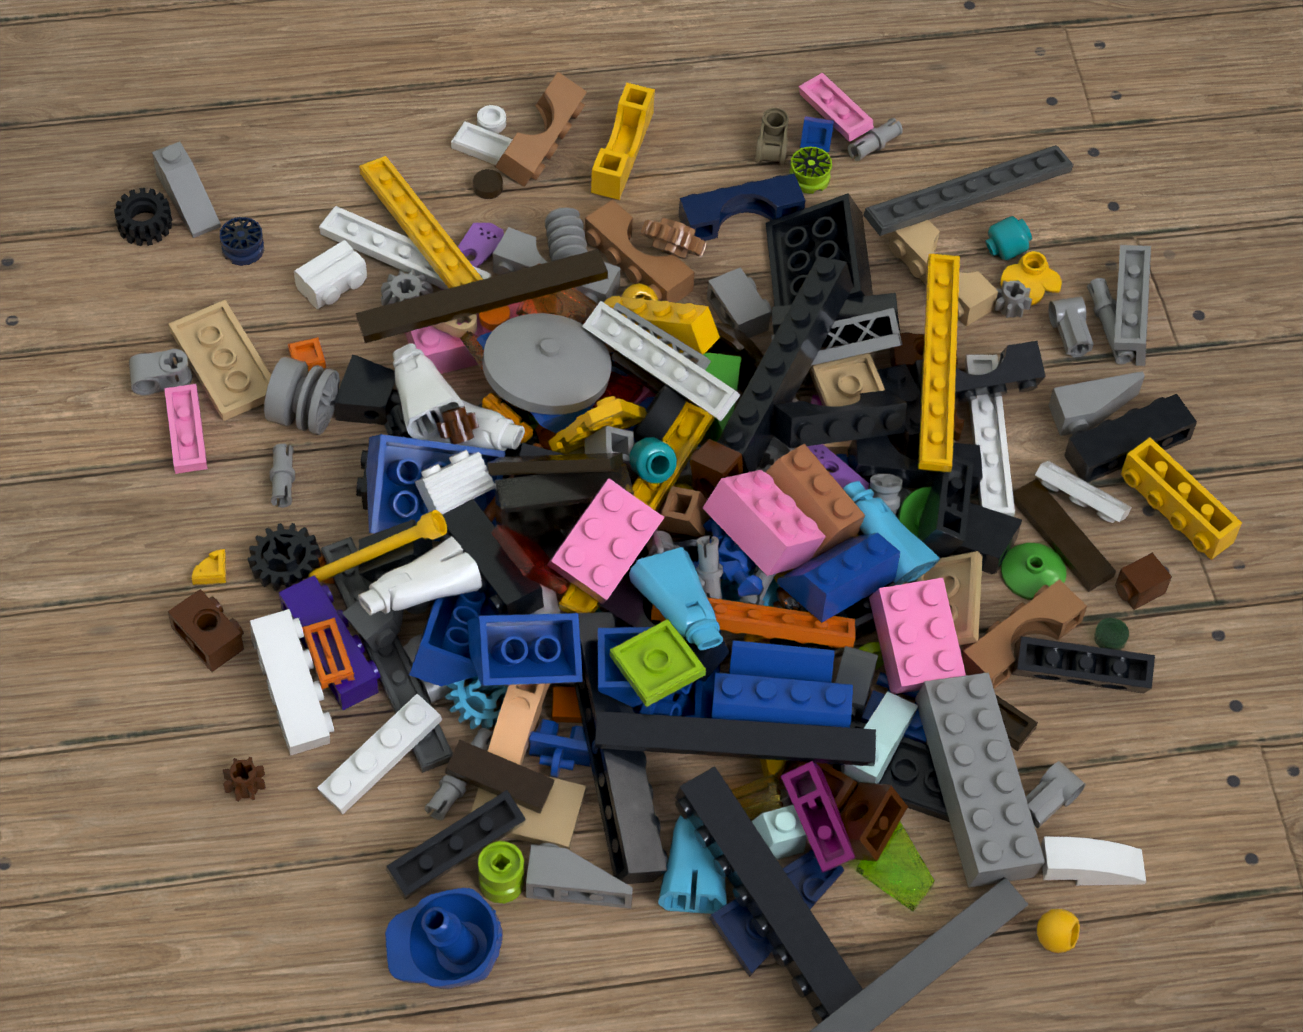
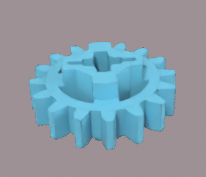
M478 676L469 678V685L467 687H463L465 680L446 685L453 689L452 692L445 696V699L453 700L455 704L449 709L450 712L459 711L461 713L458 722L462 723L469 719L470 729H475L480 723L482 728L486 729L496 725L509 685L481 686ZM501 699L499 708L494 712L496 700Z

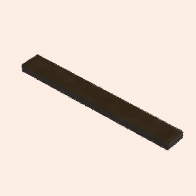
M599 249L358 312L356 313V318L364 342L368 343L608 279V270Z

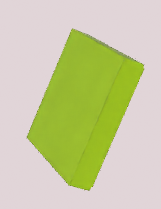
M669 619L610 649V657L646 707L706 675V668Z

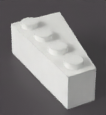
M290 609L250 620L251 640L254 649H257L262 673L267 675L268 679L266 681L273 705L277 706L278 721L290 756L330 744L329 733L334 732V726L329 712L323 713L319 701L324 700V695L319 680L313 682L309 672L310 669L314 668L309 649L302 650L299 638H303L304 633L299 618L292 619Z

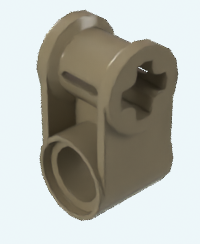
M777 107L769 108L763 113L755 162L768 160L785 165L789 117L783 109Z

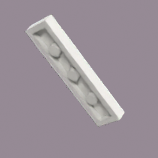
M416 694L317 787L319 792L338 811L344 814L442 721L441 715L422 697Z

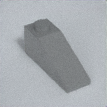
M179 141L152 152L156 175L192 237L195 238L220 228L221 223L193 162L181 142Z
M1143 371L1053 388L1048 406L1060 436L1073 435L1081 430L1088 431L1093 429L1136 397L1140 392L1145 377Z
M552 843L531 845L526 879V898L631 909L633 887L567 848H559V846Z

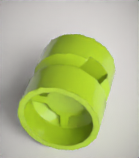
M497 841L490 843L482 849L478 857V879L481 893L486 899L494 903L504 904L513 901L521 894L524 888V858L516 845L506 841Z

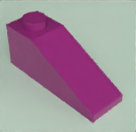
M811 761L781 775L822 872L824 873L855 859L856 857L835 799L821 767Z

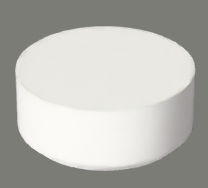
M484 106L477 113V126L500 133L506 127V113L499 106Z

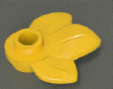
M1036 251L1026 253L1020 258L1018 264L1006 267L1000 281L1001 287L1003 281L1019 280L1026 288H1030L1029 297L1032 299L1031 305L1039 303L1045 291L1059 293L1062 286L1060 275L1050 269L1045 256Z

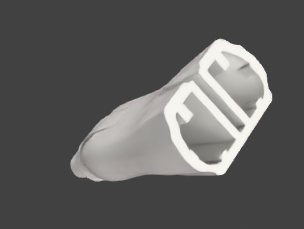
M410 343L393 352L395 383L408 434L412 438L426 440L438 432L433 413L436 412L440 422H442V412L465 405L454 389L443 378L434 363L420 349H417L415 344Z
M462 400L467 413L475 412L479 428L472 429L473 439L457 445L505 451L507 448L514 450L518 448L525 433L523 426L515 425L512 419L505 418L496 411L478 407ZM435 412L432 415L435 422L439 423L440 420ZM439 432L426 439L428 441L450 443L449 438H440Z
M451 536L414 561L382 575L369 586L368 591L358 595V600L369 615L379 611L387 614L391 608L394 611H399L433 599L478 591L482 587L481 575L475 560L468 553H463L461 545Z

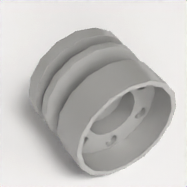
M286 356L281 358L274 368L267 387L264 404L265 419L284 426H290L296 419V425L299 430L305 431L309 428V431L313 434H322L328 427L335 410L334 400L340 384L339 373L330 368L324 371L322 366L319 365L312 367L308 372L306 362Z

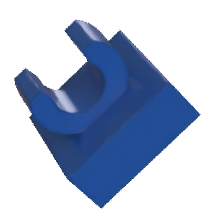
M805 116L800 148L817 147L825 152H829L834 121Z

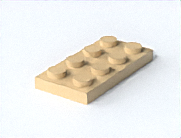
M226 300L169 323L172 336L180 349L186 354L188 363L223 421L265 404V396L271 374Z

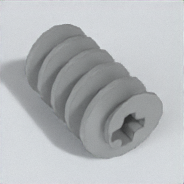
M574 208L555 209L545 219L551 261L588 252L586 249L587 243L584 239L583 221L579 218V211Z

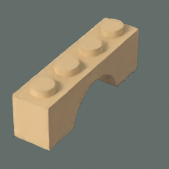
M929 220L893 231L889 245L894 256L900 258L909 267L911 273L916 278H920L925 285L927 282L929 253L935 254L940 233ZM979 271L971 273L959 272L958 319L965 326L970 325L995 308L998 291Z

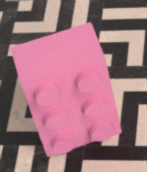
M762 470L721 478L703 506V509L767 576L795 569L810 561L826 538L818 529L816 522L807 517L796 506L795 501L778 488L773 478Z
M608 479L547 566L603 604L608 600L664 517L617 483Z
M943 578L879 588L869 597L891 693L900 694L920 690L924 681L966 676Z

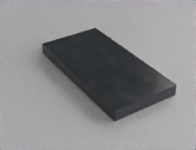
M851 719L850 728L864 729L866 726L865 723ZM903 737L879 784L892 785L909 809L950 822L929 746ZM833 765V768L844 773L845 765Z

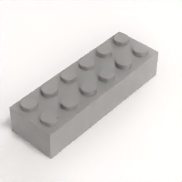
M989 672L924 681L915 700L918 705V711L968 888L996 884L1005 877L1008 881L1034 878L1044 865L1045 860Z

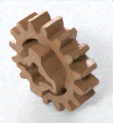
M664 217L661 218L660 223L645 220L640 232L643 236L653 240L652 247L670 255L675 254L683 259H686L687 254L702 257L707 245L706 241L694 236L695 229Z

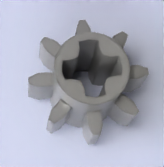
M1019 280L1003 281L1002 289H996L998 295L995 310H1000L1006 318L1016 316L1021 318L1024 309L1030 310L1032 299L1029 297L1031 289L1026 288Z

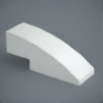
M1044 836L1040 846L1045 860L1042 866L1043 880H1075L1076 886L1137 885L1146 883L1141 849L1090 838Z

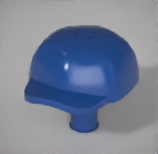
M471 888L446 890L423 898L417 906L397 914L388 923L385 937L389 972L397 980L409 983H427L438 989L458 988L485 980L492 971L499 956L503 940L501 922L496 915V910L478 892Z

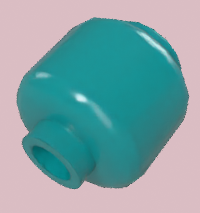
M1010 216L989 227V239L985 240V243L992 256L998 254L1002 260L1007 261L1029 249V241L1032 240V235L1023 219L1018 220L1014 216Z
M654 437L638 441L632 447L629 454V463L632 471L649 483H662L668 480L673 475L677 466L674 450L662 440Z

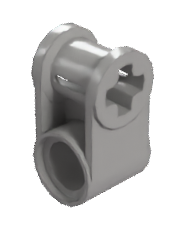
M170 349L149 354L140 353L134 355L129 360L131 389L138 395L165 391L164 388L189 385L192 381L193 375L188 367V358L182 350ZM173 357L176 358L177 364H174ZM175 375H178L179 381H176Z

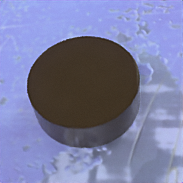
M481 170L473 178V190L480 198H496L503 191V178L495 170Z

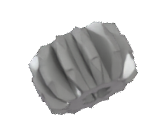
M400 269L398 276L389 274L387 282L382 283L381 304L384 306L433 293L431 283L427 282L424 274L416 276L413 269L409 274H404Z

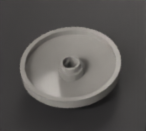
M533 313L511 318L496 327L486 341L482 364L485 377L490 386L509 403L534 413L561 415L585 409L603 395L610 379L611 357L604 342L582 327L583 324L559 315Z

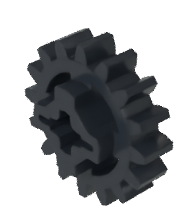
M282 523L278 524L277 531L274 532L270 528H266L267 536L263 538L257 535L255 539L258 546L249 547L251 557H248V562L255 580L260 579L263 587L272 583L274 591H278L281 585H285L288 588L293 583H299L303 581L305 576L308 577L313 571L312 568H320L318 558L321 557V552L316 537L314 535L309 536L306 527L297 531L294 523L289 526V529H284Z

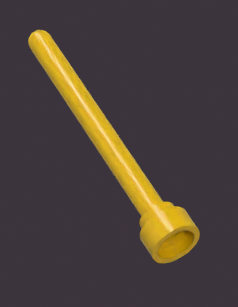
M438 510L430 511L421 516L417 525L313 570L308 575V578L315 575L318 582H321L423 537L424 539L429 538L431 540L439 538L447 533L446 521Z

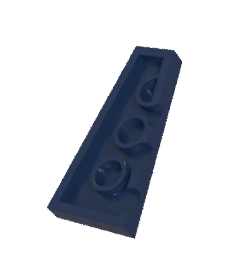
M813 849L783 868L809 909L818 902L844 872V868L839 865L823 873ZM734 899L711 914L709 919L750 977L772 953L773 946L766 936L761 937L756 931L752 922L754 917L748 908L742 907Z

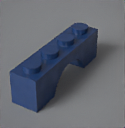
M795 173L681 197L678 217L681 223L696 230L694 236L706 241L718 238L720 226L733 215L755 213L771 221L805 209L806 200Z

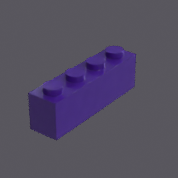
M314 575L280 591L279 598L282 611L290 609L292 619L299 618L302 627L335 618L355 678L352 681L347 679L341 680L342 684L338 685L334 683L328 684L341 709L345 710L379 693L377 679L381 677L380 672L374 661H367L363 655L365 649L358 635L352 636L347 629L349 623L343 615V611L341 609L336 611L332 604L334 599L326 584L321 586ZM330 628L324 629L337 670H344ZM317 632L311 633L325 675L331 674ZM299 638L305 649H308L305 638Z

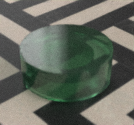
M1116 618L1101 620L1094 633L1095 642L1099 647L1115 650L1123 649L1129 637V630L1126 624Z

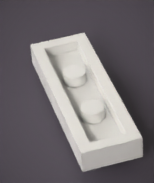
M1050 461L1040 464L1035 476L1042 479L1041 484L1048 489L1056 492L1060 489L1070 495L1069 499L1082 507L1087 505L1098 510L1097 515L1108 522L1114 523L1115 520L1120 522L1126 519L1132 508Z

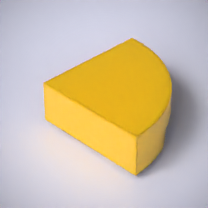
M225 549L209 553L207 558L195 566L192 573L193 585L226 583Z

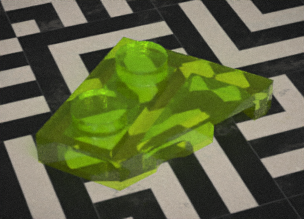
M901 821L878 861L861 860L856 869L857 873L911 911L916 909L931 890L935 881Z

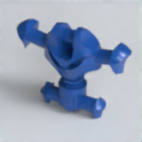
M712 518L708 519L702 526L707 532H712L713 536L719 539V563L723 566V574L720 579L730 583L736 581L739 584V597L760 595L763 589L762 580L755 575H748L756 567V564ZM699 560L697 562L692 561L695 569L699 565Z

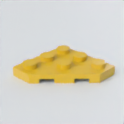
M615 396L604 398L596 403V408L578 416L568 427L557 432L556 436L548 441L552 451L568 454L584 447V439L604 426L625 430L640 424L647 415L646 409L632 402L624 401V399H616Z

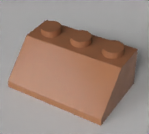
M805 444L780 457L765 472L773 478L774 483L784 494L790 496L795 501L796 506L807 517L816 522L818 529L826 536L810 560L843 541L858 535L865 514Z

